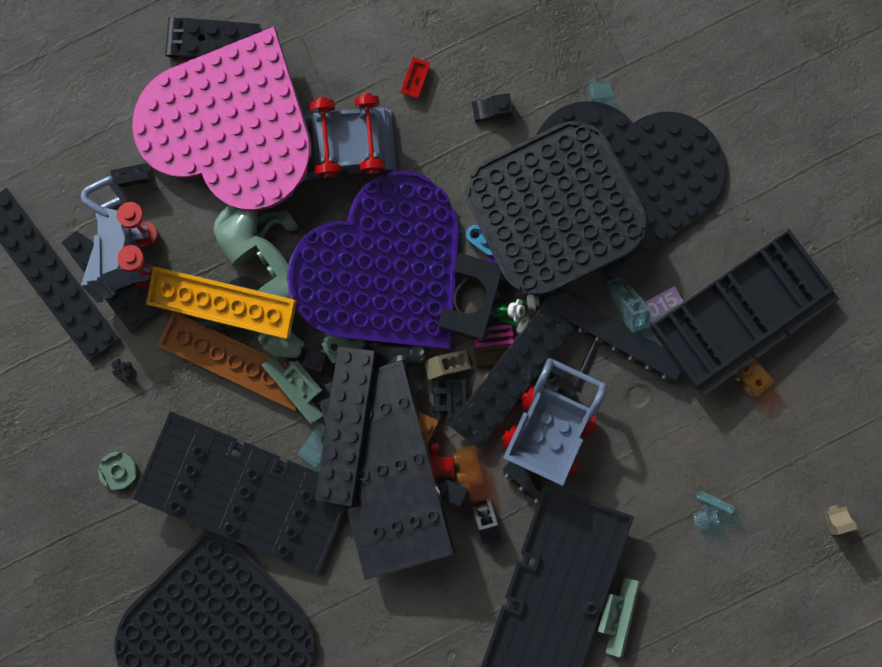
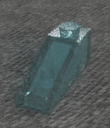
M620 276L614 281L612 279L606 281L605 284L623 322L628 328L635 332L649 327L650 308L626 279Z

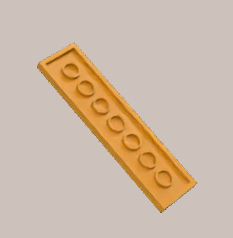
M153 267L146 305L289 339L297 300L160 267Z

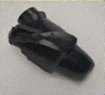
M370 341L367 350L377 352L376 357L378 359L375 361V368L401 360L405 361L406 367H412L423 363L426 357V350L418 345L410 346Z

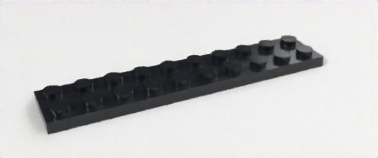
M5 188L0 192V244L86 359L91 362L119 341V336L9 189Z

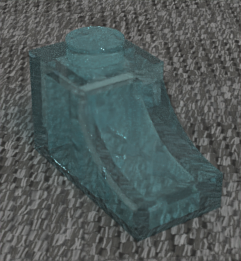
M320 423L297 453L298 456L315 468L320 466L322 439L326 427Z

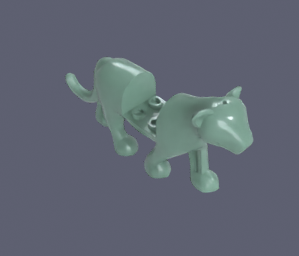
M228 205L214 222L213 231L218 247L234 267L258 255L263 265H269L267 270L273 278L258 291L290 298L287 285L288 263L281 252L271 242L265 240L264 237L275 224L283 225L288 231H295L299 228L287 209L265 213L258 217V210L249 211ZM292 331L290 332L289 339L258 332L259 343L263 346L264 350L273 356L298 358L302 351L301 348L304 347V342L296 337Z

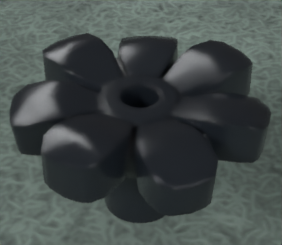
M118 358L111 363L114 369L112 371L114 376L118 375V379L124 382L130 380L129 375L132 374L130 370L132 368L131 362H121Z

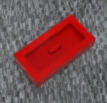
M412 57L400 94L419 99L431 65L430 62Z

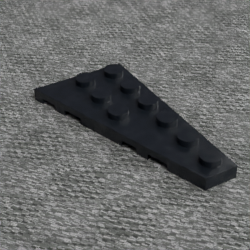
M75 231L61 243L85 273L94 242L78 231ZM135 283L116 289V295H113V298H104L130 333L163 309L146 305L149 290H142Z

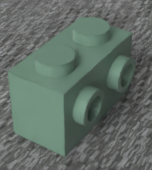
M332 336L324 338V343L321 344L333 365L336 363L338 346L355 349L367 347L364 340Z

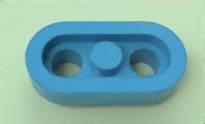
M478 225L470 226L466 232L468 242L484 254L493 256ZM474 232L479 234V237L476 239L472 237Z

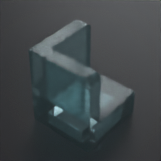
M589 80L587 86L590 101L613 100L614 92L611 90L610 81L597 82V80Z

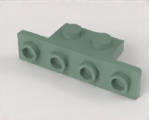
M275 357L262 365L310 424H313L323 416L321 411L311 401L322 389L298 361L294 362L287 370Z
M624 578L619 596L607 594L598 632L610 634L606 649L607 654L623 657L640 581Z

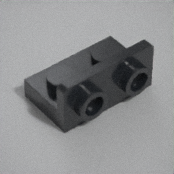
M147 163L110 171L111 177H113L120 188L152 182Z

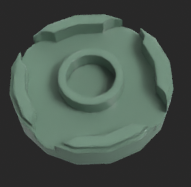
M110 453L100 462L98 467L99 479L104 486L111 490L126 489L136 479V463L132 457L125 453Z

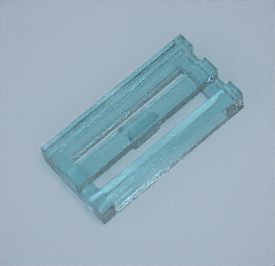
M697 491L696 499L726 513L733 514L735 506L703 491Z

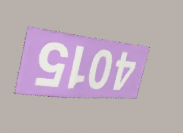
M674 286L627 313L636 329L639 330L660 318L683 302Z

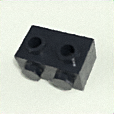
M553 366L544 387L570 399L577 394V391L565 373ZM541 370V371L539 372V374L537 375L538 378L535 379L536 382L538 381V379H539V377H540V375H541V373H542V370Z

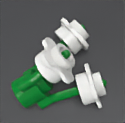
M527 295V300L525 301L518 299L513 302H496L493 316L494 318H499V322L518 327L517 333L520 334L530 321V318H527V320L521 319L520 323H517L520 317H523L525 314V307L523 305H528L529 310L536 312L538 310L537 307H540L542 301L540 296Z

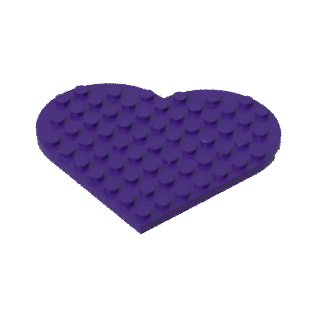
M389 172L374 178L359 191L351 205L348 221L326 223L306 234L294 249L287 271L289 295L291 299L297 300L295 309L302 319L315 330L332 337L450 349L451 333L437 329L443 307L453 310L456 276L453 275L457 261L458 220L456 212L453 211L449 202L450 199L443 189L435 185L431 179L415 172Z

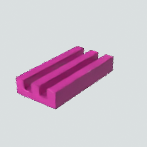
M512 325L491 326L489 331L508 329V332L488 334L487 338L483 337V339L509 336V340L479 343L478 340H475V347L512 344L514 342Z

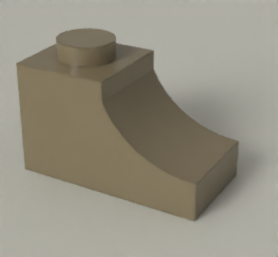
M466 350L436 356L424 361L429 380L471 369Z
M840 504L828 507L829 511L824 512L831 535H839L857 529L855 521L852 520L847 511V507H840Z

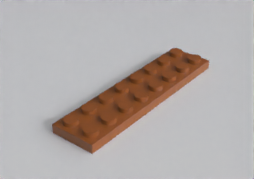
M173 311L157 344L158 347L294 411L297 410V407L262 366L272 357L215 330L204 328L202 324ZM279 361L286 370L290 367L289 365Z

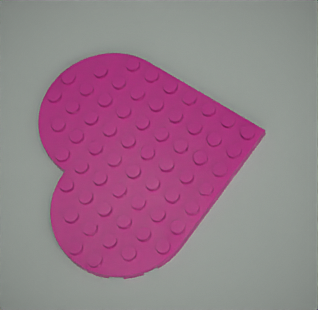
M275 27L164 71L146 86L135 106L132 124L133 136L142 157L153 168L169 176L192 178L203 175L207 186L214 195L235 208L256 211L280 204L293 194L292 192L299 183H302L308 171L307 166L309 158H311L310 136Z

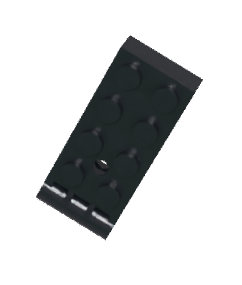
M171 17L168 18L165 56L169 58L195 59L261 32V26L256 23ZM205 37V40L201 42L199 38Z

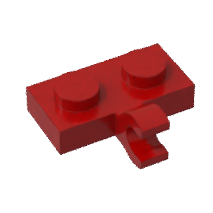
M431 443L430 458L435 476L454 477V457H438L439 444Z

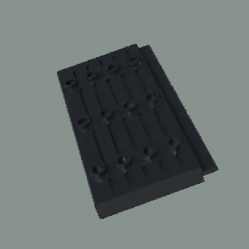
M787 228L652 322L649 328L692 387L696 388L703 397L753 362V359L750 357L751 354L757 359L787 338L783 331L791 335L840 299L833 291V286L791 230Z

